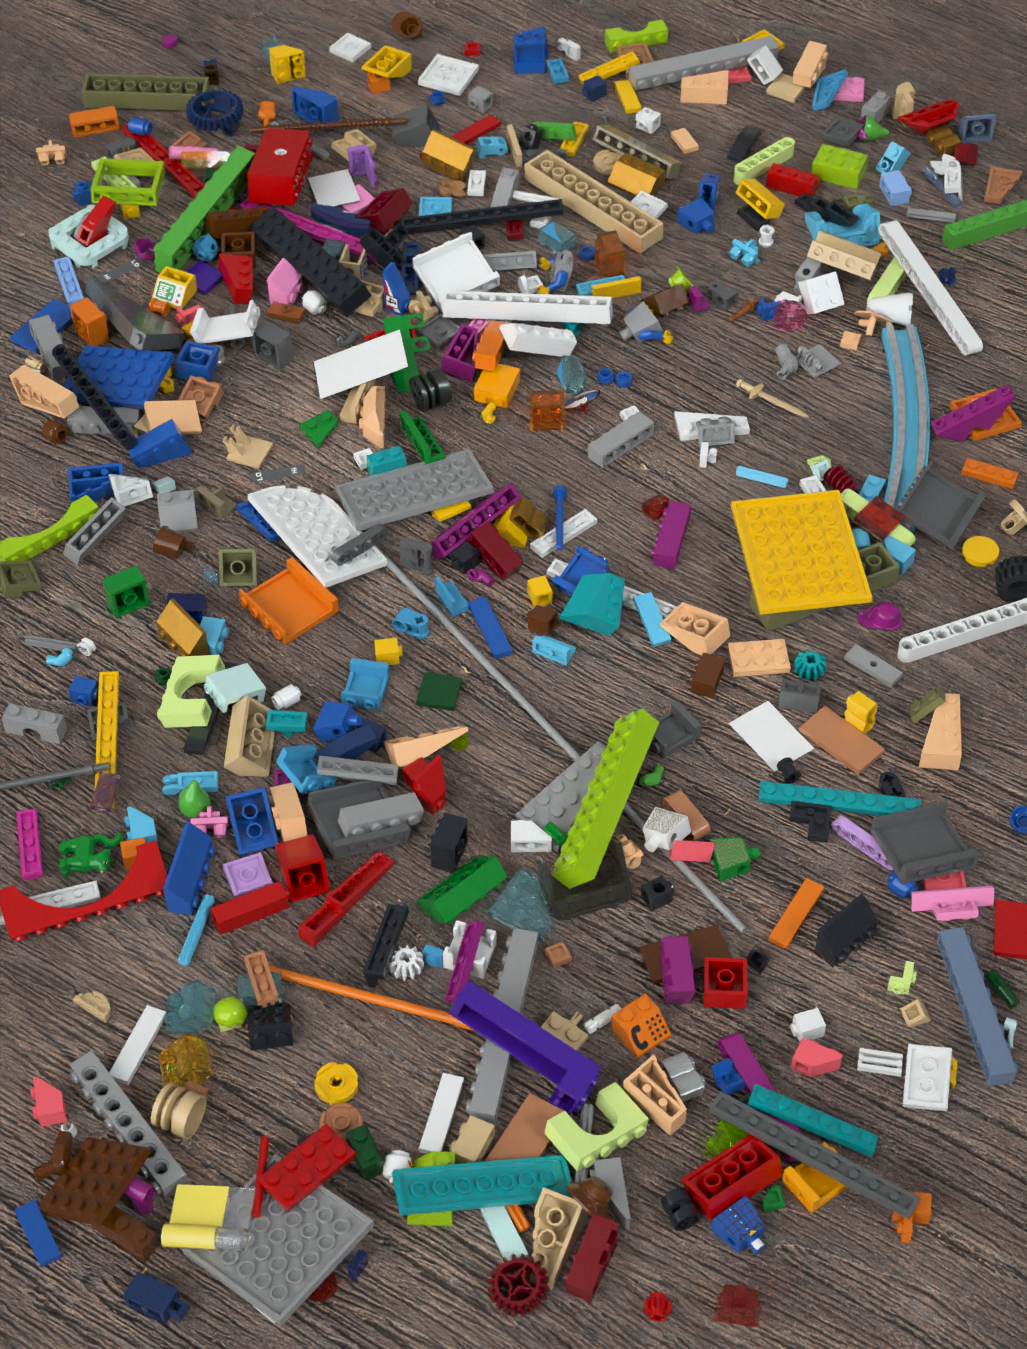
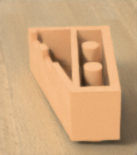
M812 41L808 42L794 70L793 84L812 87L826 68V60L828 58V52H826L827 45Z
M287 783L270 787L271 795L268 796V801L273 818L275 819L276 828L280 830L283 842L308 836L304 814L294 784Z

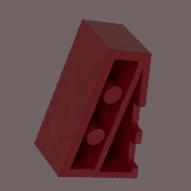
M489 521L471 533L468 542L480 551V562L482 560L489 565L488 569L502 581L521 569L524 562L522 557L511 548L510 543L499 534L498 529L492 526Z
M593 1213L589 1226L582 1238L580 1248L574 1254L571 1270L568 1269L565 1273L563 1282L565 1283L566 1293L591 1303L618 1245V1223Z

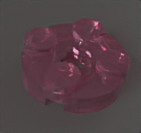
M782 300L773 311V321L776 327L784 332H794V329H801L807 322L805 305L793 300ZM792 314L794 317H790L789 319L787 318V315Z

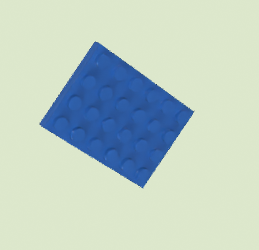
M85 346L77 361L112 406L144 409V402L152 401L175 356L170 352ZM68 376L63 387L76 395L78 403L89 404Z

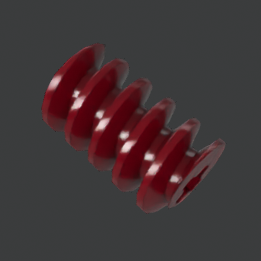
M842 465L829 468L823 475V479L834 490H839L840 494L845 489H851L859 494L861 484L855 478H852V475Z

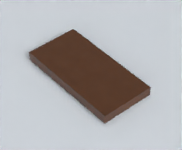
M718 925L679 935L688 936L689 943H692L691 963L694 966V973L703 971L704 957L732 958ZM661 941L639 947V953L653 985L663 982Z

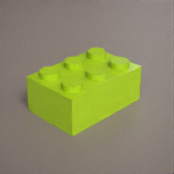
M822 144L813 161L812 174L820 176L822 181L857 189L866 171L868 155Z

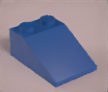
M291 87L294 114L312 123L314 121L316 123L318 121L321 123L325 121L326 123L332 120L334 122L338 120L339 122L338 101L336 97L323 91Z
M265 787L226 796L239 855L275 847L274 844H278Z

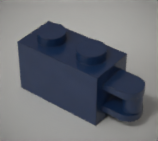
M137 1272L123 1294L127 1306L165 1324L169 1318L181 1322L190 1308L186 1302L180 1300L175 1286L170 1283L163 1284L148 1273L144 1275Z

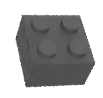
M266 319L257 325L252 336L254 355L281 370L294 359L291 333Z

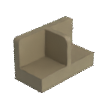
M200 485L196 488L197 501L221 519L236 509V503L226 497L224 487H220L217 490L215 488L207 490Z

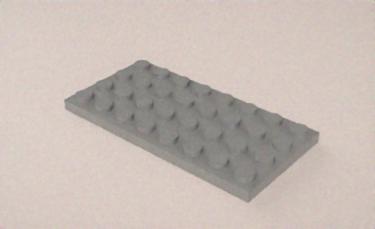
M470 449L445 455V459L426 465L423 461L335 486V492L358 532L372 528L377 524L384 525L389 522L399 521L407 517L417 516L421 513L494 493V487Z

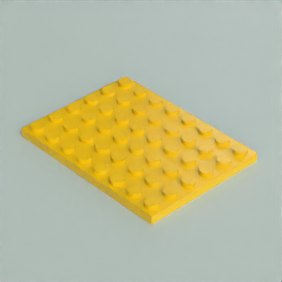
M839 490L731 501L734 521L760 615L872 602V594Z

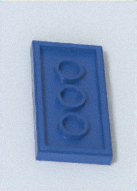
M56 299L51 300L31 318L35 319L49 315L51 321L56 323L57 333H61L73 322L70 306ZM27 321L10 336V340L37 354L39 349L31 335L29 321Z

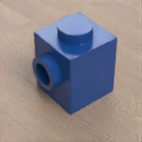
M92 180L73 184L72 196L74 200H77L78 206L92 204Z
M75 676L68 689L71 702L93 707L95 701L98 700L99 686L97 680Z

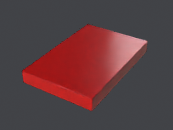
M1004 900L995 901L993 956L1027 959V903Z

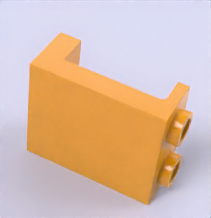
M823 1142L821 1144L822 1146L837 1153V1151L833 1147H829L826 1144V1142ZM803 1162L794 1169L789 1166L783 1171L782 1182L811 1214L847 1188L844 1184Z

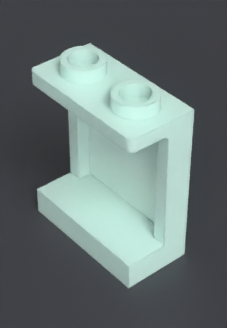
M248 663L208 674L204 684L205 692L210 695L215 706L219 707L222 713L227 712L229 704L238 702L247 695L259 703L263 702L266 687Z

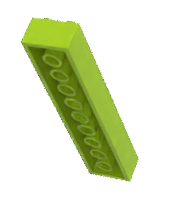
M643 708L635 712L633 711L623 718L620 717L615 722L614 731L609 736L607 747L601 754V761L595 768V775L588 784L589 789L582 798L580 810L574 817V824L568 831V838L561 847L562 852L554 863L555 868L552 876L569 889L595 878L654 737L659 721Z

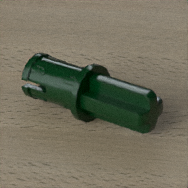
M992 969L986 974V978L996 990V995H1000L1009 1009L1015 1008L1021 1002L1011 990V985L1003 980L997 970Z

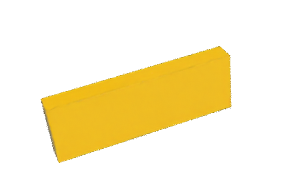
M630 80L614 82L615 89L626 114L640 112L642 107Z
M574 122L577 136L575 141L564 140L559 149H566V155L574 157L589 130L588 124Z
M640 276L592 285V296L616 298L641 293Z

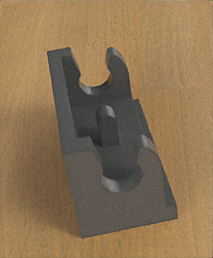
M782 679L778 708L817 713L821 685Z

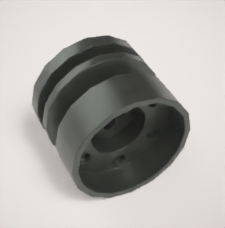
M440 368L427 371L426 376L422 373L418 377H411L409 380L413 399L422 412L427 411L429 408H435L436 404L440 406L452 400L450 384L445 373Z

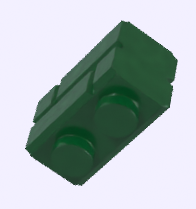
M362 1125L346 1132L347 1144L356 1152L354 1160L363 1179L369 1180L383 1174L384 1160L367 1125Z

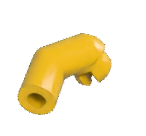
M489 403L481 413L484 422L487 424H492L496 419V416L492 415L496 409L494 403Z

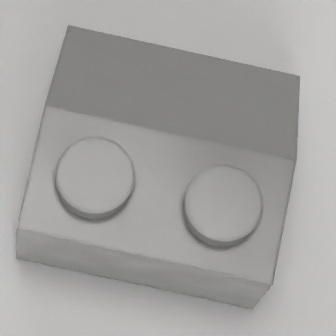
M193 490L157 494L161 527L166 525L178 533L198 531Z

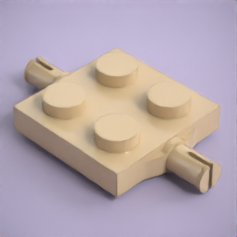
M553 1011L541 1026V1028L576 1051L588 1039V1034L577 1027V1024L583 1018L579 1012H575L573 1017L568 1020Z

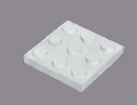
M437 54L418 79V85L460 96L478 72L479 65Z

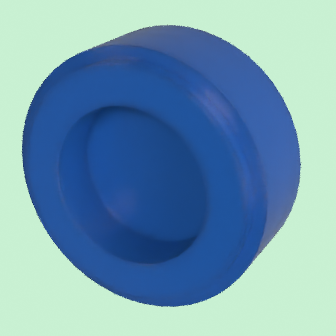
M584 246L579 250V257L583 261H592L596 257V250L591 246Z
M624 371L617 373L615 384L621 388L631 386L632 375Z

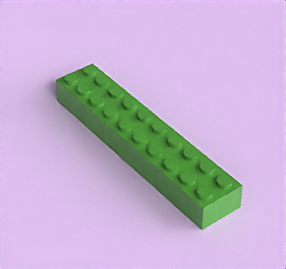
M240 146L231 151L228 159L223 161L220 169L214 172L211 180L206 182L205 187L197 193L194 201L189 203L188 208L172 224L168 233L166 232L163 235L162 240L154 247V263L157 272L161 273L166 266L178 270L183 267L194 253L191 248L192 244L199 236L207 234L205 231L207 213L227 211L248 185V171L255 156L254 152Z

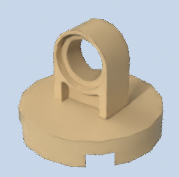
M1015 499L1009 502L1014 511L1004 518L1001 523L1002 529L1008 535L1015 534L1027 525V512ZM1014 522V526L1007 529V525Z

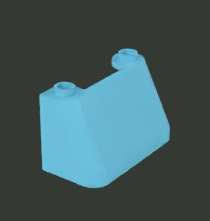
M867 203L853 208L852 213L858 216L859 220L851 227L832 222L824 223V220L817 212L805 213V222L814 241H816L819 230L862 246L875 245L881 237L879 234L880 212Z

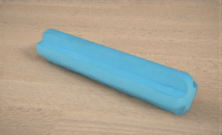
M738 466L736 470V475L739 477L781 488H786L788 485V478L743 466Z

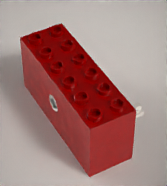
M265 129L248 171L249 203L272 204L281 209L282 205H295L296 199H299V192L302 191V184L305 183V176H307L308 169H310V161H313V151L310 149L313 139L310 137V131Z

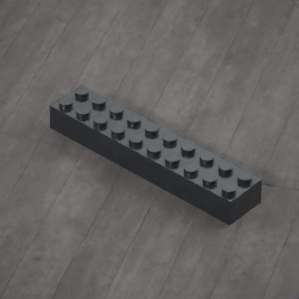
M274 206L249 227L252 232L254 231L258 241L280 260L282 258L286 259L307 284L320 292L346 318L372 296L362 281Z

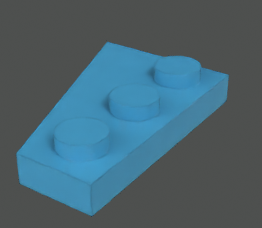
M846 69L818 78L812 103L814 111L829 107L848 75Z

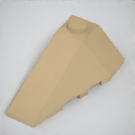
M543 1188L535 1207L534 1245L531 1256L534 1257V1262H541V1268H546L547 1273L545 1276H548L550 1279L547 1285L552 1291L582 1232L588 1213L575 1199ZM530 1272V1283L536 1285L537 1278Z

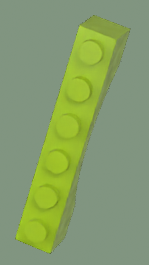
M85 495L72 502L66 514L48 529L28 536L9 537L1 541L0 562L25 561L33 558L37 554L77 533L99 510V507L88 495Z

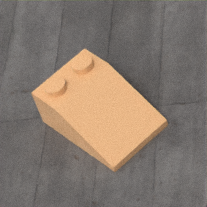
M684 602L660 623L664 630L692 652L702 655L703 652L712 654L730 637L727 618Z

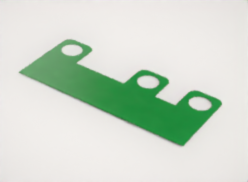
M422 314L382 318L386 334L400 330L408 367L394 372L398 393L411 391L409 380L411 377H418L419 375L414 352L426 351L430 348L427 337H410L409 329L424 327L425 322ZM413 317H419L421 323L419 325H412L410 320ZM417 340H424L426 346L424 348H417L415 342Z

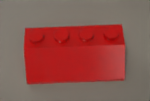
M749 1134L683 1177L681 1181L697 1209L712 1222V1219L746 1196L749 1199L782 1177L783 1173L780 1157L760 1139Z

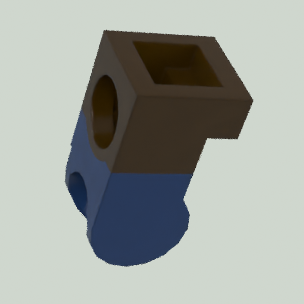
M216 59L212 61L204 60L205 77H209L210 85L220 84Z

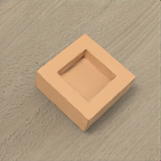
M845 331L840 347L857 351L861 334Z

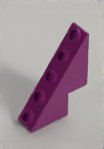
M1007 384L933 421L931 424L937 436L964 441L975 427L989 430L1016 396L1010 384Z

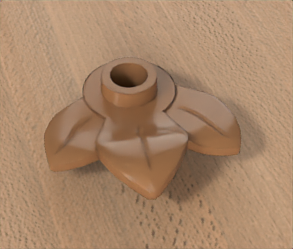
M445 179L439 186L440 195L444 197H451L452 195L457 197L467 196L466 192L463 191L467 184L459 180L453 182L451 179Z

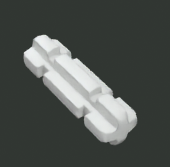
M614 1004L609 1007L610 1010L606 1009L593 1017L594 1020L586 1021L584 1023L585 1030L591 1034L597 1030V1027L601 1028L611 1022L612 1015L619 1011L621 1007L618 1004Z

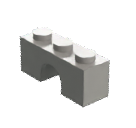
M9 703L2 716L6 733L24 736L29 728L37 731L43 741L60 744L67 731L65 718L62 714Z

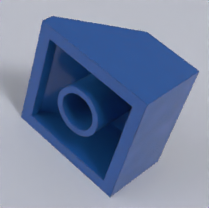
M186 341L175 361L176 378L189 380L190 376H200L210 382L215 374L219 347Z

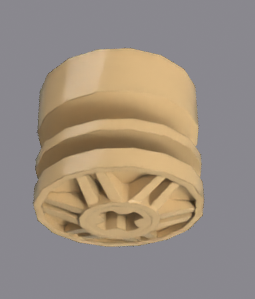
M169 1082L162 1088L156 1098L151 1112V1124L158 1128L161 1127L165 1131L171 1129L173 1134L188 1140L195 1134L204 1117L207 1103L206 1097L191 1090L186 1093L185 1088L178 1087V1085Z

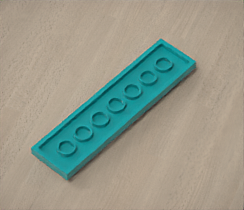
M563 1155L393 1169L392 1171L400 1216L533 1204L538 1202L543 1188L573 1198L566 1188L569 1182L572 1181L566 1158Z

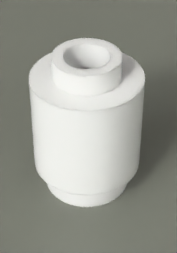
M290 684L275 692L271 700L277 710H284L300 701L301 692L297 686Z

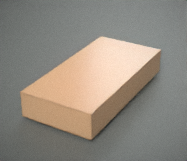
M686 128L671 132L672 139L684 154L699 150V145Z

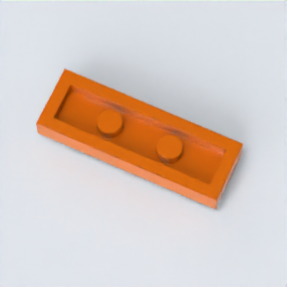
M967 458L961 475L1013 489L1019 472Z

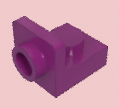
M696 285L691 286L689 290V303L694 312L710 309V304L706 297L703 296V293L699 291Z

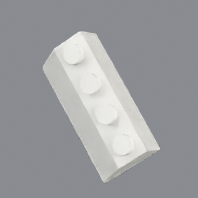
M509 323L499 327L509 349L514 351L569 357L577 343L573 332L567 329L532 326L523 323Z

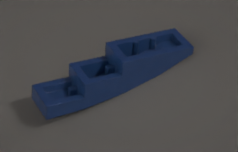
M310 204L311 218L324 225L364 236L371 229L370 220L357 219L356 214L343 212L342 207Z
M404 242L403 257L405 262L402 264V279L410 294H416L419 286V277L413 269L412 258L420 254V242Z

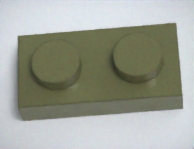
M938 686L934 690L928 691L919 701L913 702L910 706V719L916 723L945 702L944 689Z

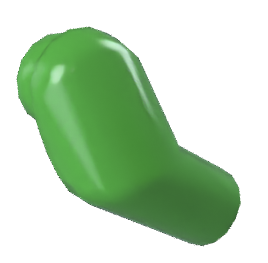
M655 765L653 773L640 777V784L647 787L658 785L661 781L664 767Z

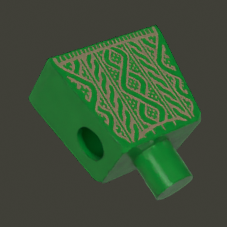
M741 837L710 839V842L714 843L711 858L719 882L748 873L751 860L760 858L758 847L746 848L744 839Z

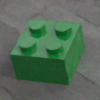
M137 566L127 568L102 579L106 602L115 618L150 605L146 580Z

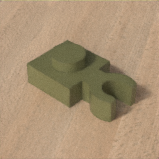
M859 194L843 196V203L846 209L852 211L855 206L867 203L873 206V199H870L871 194H864L861 197Z

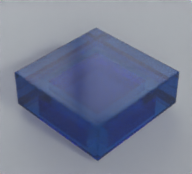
M360 1249L347 1266L349 1277L355 1281L369 1263L368 1254L364 1250Z

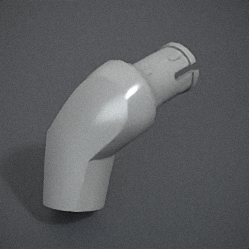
M786 343L775 347L779 363L782 366L776 373L780 380H785L791 372H795L798 368V361Z

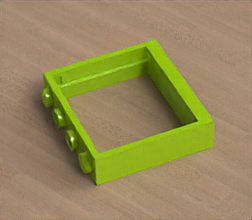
M100 158L91 186L92 203H98L104 195L114 200L116 204L157 206L165 177L164 161ZM104 174L155 177L152 188L101 186Z

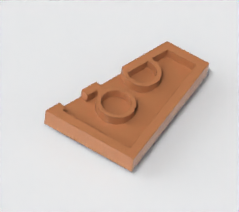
M991 166L984 202L1001 204L1022 177L1023 171Z

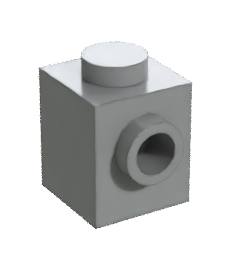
M477 86L468 93L469 107L484 113L493 106L492 92Z

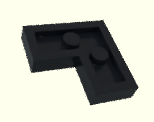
M791 801L789 821L809 824L807 840L828 843L832 806Z

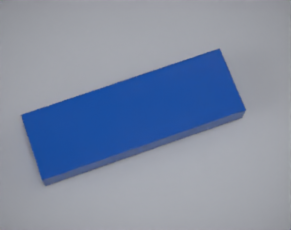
M35 1199L14 1209L40 1267L62 1258Z

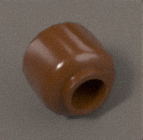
M50 419L44 424L42 435L53 444H61L68 437V428L64 423L56 419Z

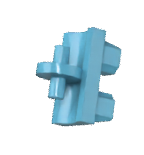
M737 239L732 241L733 247L729 253L733 259L737 260L740 255L744 256L741 262L746 267H749L753 262L756 264L760 262V259L757 257L759 248L756 247V240H745L743 243Z

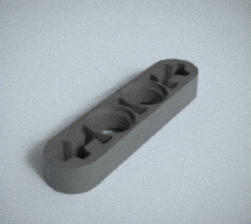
M381 524L375 525L336 548L331 555V560L338 566L347 563L382 542L388 535V529Z

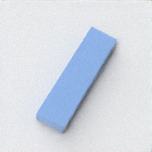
M70 257L53 260L68 306L84 299Z

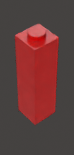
M278 881L212 907V918L219 934L222 935L288 909V899H291L288 888H283L281 882Z

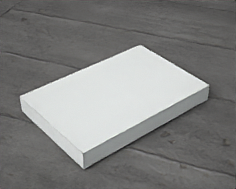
M908 1044L903 1107L947 1111L952 1048Z

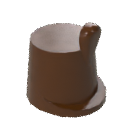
M164 525L157 533L153 552L179 559L184 548L191 551L195 545L191 541H186V537Z

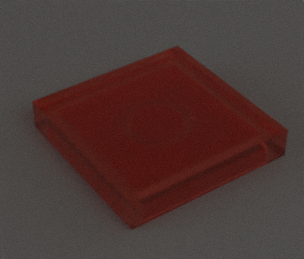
M875 496L855 516L854 521L884 541L904 521L906 516Z

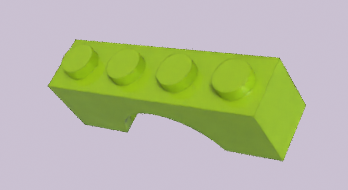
M663 19L648 22L647 27L638 32L625 31L620 27L605 30V44L610 53L616 52V46L646 42L647 46L668 42V29Z

